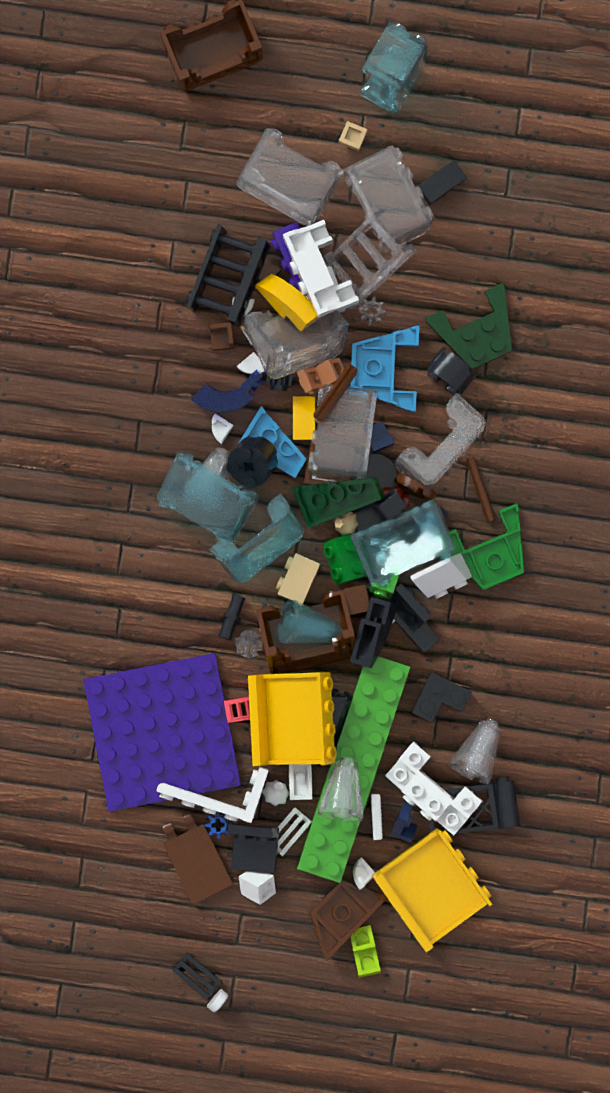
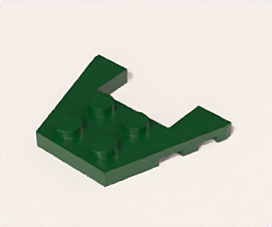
M503 283L484 292L493 313L458 329L452 330L443 310L425 318V322L452 348V351L461 360L470 366L471 370L512 352L505 286Z

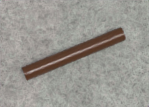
M472 457L466 461L487 523L492 522L496 519L475 457Z

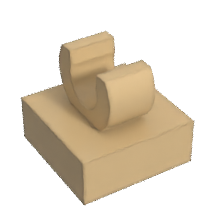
M347 121L339 139V144L359 151L367 129Z

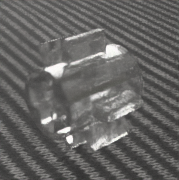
M375 297L369 302L364 299L365 307H359L358 309L359 312L364 314L361 317V321L368 320L369 326H371L372 321L381 323L379 316L386 314V311L381 310L384 302L378 304L375 301ZM368 308H376V315L373 313L368 314Z
M252 630L243 631L240 634V638H235L237 653H241L243 657L253 658L257 656L258 650H263L261 635H257Z

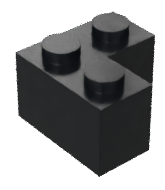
M430 672L411 713L432 723L441 704L463 712L472 692Z

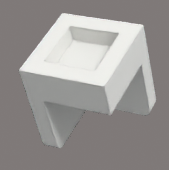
M246 871L239 876L241 894L259 905L276 894L274 875L270 873Z

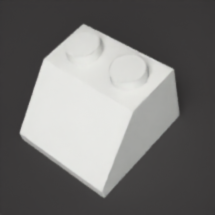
M461 553L410 577L427 598L435 595V598L438 599L448 594L447 589L452 586L458 589L467 585L466 580L471 578L472 575Z

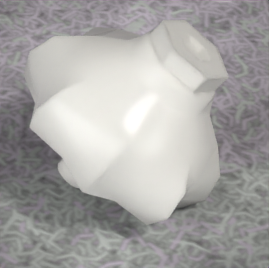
M278 780L266 782L265 788L262 790L265 801L274 806L285 804L286 798L290 795L286 784Z

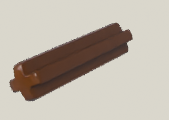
M351 364L346 366L314 412L313 417L316 420L324 422L357 375L358 369Z

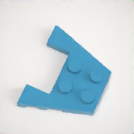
M419 326L353 343L351 365L356 367L358 371L350 383V389L415 413L417 392L393 390L395 346H419Z

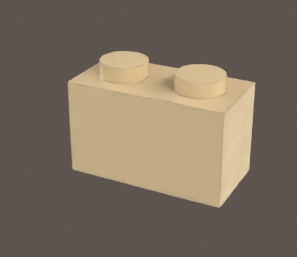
M295 553L294 558L290 556L285 565V569L288 570L285 578L280 577L275 588L279 590L278 595L302 606L320 567V563Z

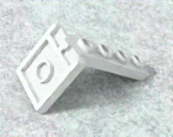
M259 766L258 771L253 770L250 784H253L251 792H246L243 801L246 809L165 783H160L156 791L160 792L159 797L172 801L173 797L181 799V804L194 808L195 804L203 806L204 812L215 815L216 811L224 813V818L237 822L239 818L252 823L268 769Z

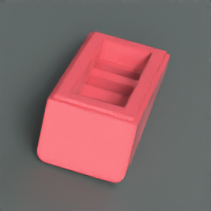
M249 697L224 701L228 723L250 719ZM245 702L246 716L242 714L241 703ZM232 704H236L238 717L234 718Z

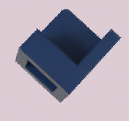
M381 421L372 426L363 427V432L373 454L394 445L392 436L389 435L384 422Z

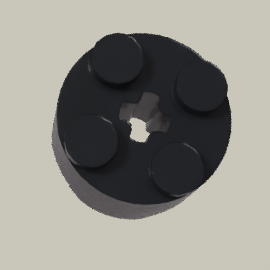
M442 347L427 366V376L436 383L440 380L445 383V389L453 396L457 394L462 395L478 373L474 370L471 374L469 372L470 366L451 351L447 355L445 353L446 348Z
M246 437L231 452L226 469L238 483L244 485L247 489H253L264 484L278 465L277 450L264 437Z

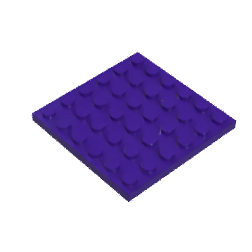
M215 653L83 679L108 812L167 800L159 797L160 792L156 791L160 783L169 784L196 794L241 785L230 726L227 722L225 700Z

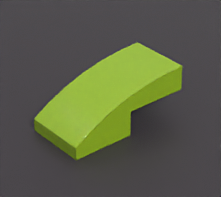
M371 925L359 927L350 938L360 978L381 973Z

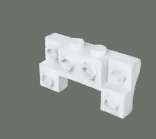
M324 220L283 234L284 242L292 258V262L289 263L294 275L298 274L301 281L298 283L301 293L303 295L307 294L318 318L336 310L339 312L359 303V298L355 295L352 288L351 280L334 286L319 251L320 248L332 244L333 241L332 237L328 234Z
M413 742L385 776L405 794L403 798L412 806L417 804L422 809L420 813L429 821L433 818L452 835H455L483 800L473 794L467 786L462 789L455 799L420 770L432 756L422 750L416 742Z

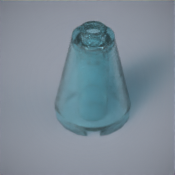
M288 600L280 614V616H284L283 623H278L277 628L278 640L284 644H333L332 638L339 636L342 632L339 622L297 600Z

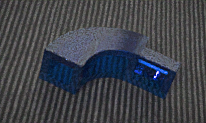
M256 369L239 388L232 391L217 390L207 382L191 400L198 406L215 412H228L239 409L254 398L249 390L255 391L263 382L260 379L263 374Z

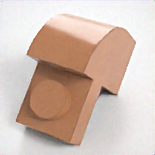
M340 358L329 359L316 367L302 369L297 372L299 383L305 393L309 392L310 395L332 387L343 372L344 367Z

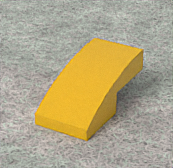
M293 396V440H315V418L313 417L315 412V396Z

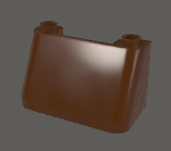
M344 590L330 591L324 596L323 604L280 613L278 608L267 605L256 610L265 653L272 674H285L352 657L356 640Z

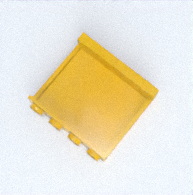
M330 672L249 675L248 687L253 766L334 764L337 752L334 746V703L331 693L333 681Z
M438 828L371 875L425 952L433 948V943L485 905H492L489 900L492 896L484 885L482 887L478 885L476 880L479 877L471 867L467 869L463 863L466 860L459 849L454 850L450 845L453 842L451 837L445 830L441 832Z

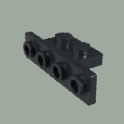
M379 573L366 585V590L369 592L373 582L381 584L384 575ZM401 583L394 589L390 599H382L398 604L394 620L422 653H425L439 640V637L426 624V621L431 618L428 614V609L422 603H418L414 598L413 592L408 587H404Z

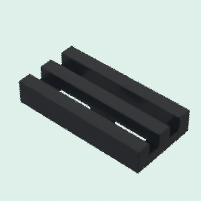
M188 952L172 970L206 999L222 982ZM188 959L192 964H194L198 969H200L204 974H206L210 979H212L214 981V984L211 985L207 980H205L201 975H199L195 970H193L189 965H187L185 961ZM182 966L209 990L205 991L179 968Z

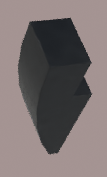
M371 597L366 618H361L350 660L351 663L368 668L373 667L390 631L398 604Z

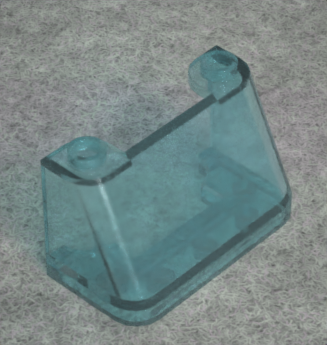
M186 451L178 452L157 494L158 505L167 510L172 508L215 534V539L223 544H227V542L233 543L259 500L260 495L253 491L248 492L242 486L233 484L203 466L200 461H193L194 456Z
M281 493L272 499L267 507L272 523L238 549L231 541L221 540L209 548L233 581L237 583L247 582L303 537L304 527Z
M437 499L425 502L423 505L403 513L397 519L393 520L392 518L350 535L371 585L378 584L379 587L391 583V577L437 557H440L441 560L453 556L452 551L456 549Z

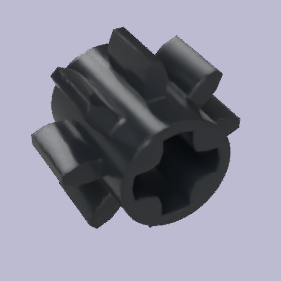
M272 368V373H267L266 383L271 384L270 390L287 391V386H292L293 376L288 375L289 369Z

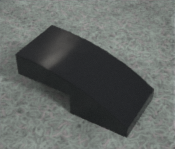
M452 161L418 185L417 189L427 203L431 205L445 196L448 191L463 183L467 177L457 163Z

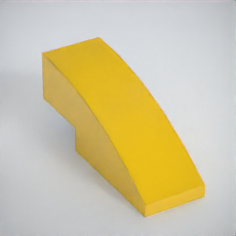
M271 273L255 285L257 290L283 319L288 317L301 332L318 319L311 301L280 277Z

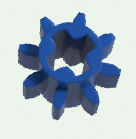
M218 811L215 817L209 814L208 818L211 822L204 825L211 829L209 836L216 833L218 839H220L223 832L229 835L226 828L228 824L233 823L227 822L226 818L220 816ZM217 818L222 823H225V826H222L220 831L217 830V827L213 826Z

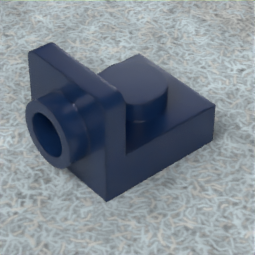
M404 802L390 834L411 843L417 825L411 822L413 818L410 815L412 805Z

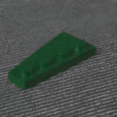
M377 477L292 487L308 529L385 498Z

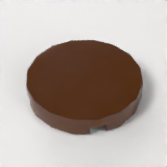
M397 474L394 479V483L398 487L408 490L412 495L425 501L432 502L437 495L427 486L405 475Z

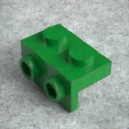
M355 533L323 543L324 554L328 559L331 576L334 579L335 585L368 576Z

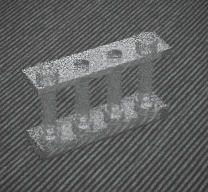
M384 209L377 212L374 210L370 211L364 216V222L334 252L331 251L323 257L326 267H332L342 283L351 280L337 262L343 254H345L364 278V284L361 287L356 286L351 280L352 288L355 295L359 298V303L349 307V309L360 305L417 251L412 244L405 247L399 246L380 223L379 219L386 213ZM371 227L374 228L392 251V257L389 260L382 257L365 235ZM357 240L377 263L378 271L375 274L373 272L370 273L350 248Z

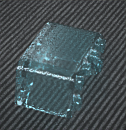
M389 22L362 68V72L365 74L368 72L371 76L367 83L364 84L360 95L384 109L398 114L425 67L428 50L426 40L418 34L412 35L408 33L406 28L398 23L392 24Z

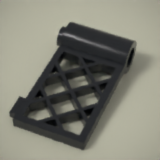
M509 776L496 778L495 783L468 786L470 791H474L473 794H476L478 790L488 789L489 799L484 805H479L482 808L475 818L469 817L472 820L467 828H460L456 834L520 826L514 780L509 781ZM464 787L445 789L448 794H452L451 796L453 797L456 793L461 792ZM489 802H490L491 811H490L488 808H486V806H487V804H488ZM483 810H486L492 815L493 824L483 825L476 819ZM433 818L429 821L430 833L435 830V820ZM474 822L479 825V826L471 827ZM447 829L445 830L448 835H452Z

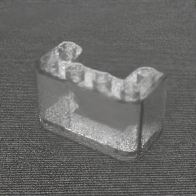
M393 145L344 169V179L348 187L352 185V192L356 194L371 223L374 234L380 242L378 245L383 254L429 232L433 223L432 218H434L430 207H425L422 201L424 196L419 186L415 187L412 182L414 177L410 168H405L401 161L404 158L398 147L394 148Z
M324 384V388H319L317 408L333 385ZM347 387L324 422H319L315 419L314 422L319 423L318 431L313 430L311 444H316L315 452H310L308 471L312 472V479L335 482L366 478L377 391Z
M458 393L450 399L446 406V412L449 416L447 425L453 431L429 457L417 448H407L396 459L394 464L405 476L420 482L430 489L434 488L466 453L485 428L486 422L484 417Z

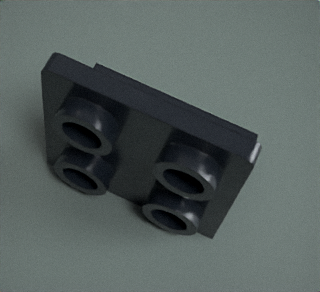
M228 824V834H234L231 868L235 870L275 873L279 828Z

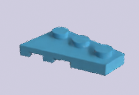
M261 406L239 443L249 436L266 438L277 450L278 465L276 468L295 479L307 459Z

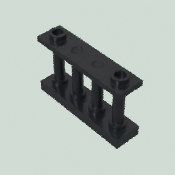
M218 224L216 230H213L211 233V244L194 288L187 295L186 303L187 307L195 313L198 305L224 313L228 317L227 320L231 322V325L240 327L271 245L266 239L258 237L256 243L250 244L225 236L227 231L222 225ZM222 244L249 252L251 255L249 263L244 265L218 256ZM214 264L242 273L243 279L241 284L235 285L211 277L210 274ZM206 284L234 293L236 297L233 305L230 304L228 306L202 297Z

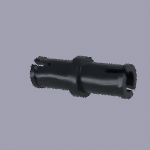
M232 594L228 610L223 615L224 621L218 634L219 637L232 641L236 624L241 619L239 616L246 598Z

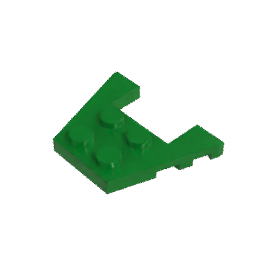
M517 503L498 511L507 533L465 550L456 529L437 537L438 541L451 556L461 553L472 575L471 578L482 591L524 573L519 507Z

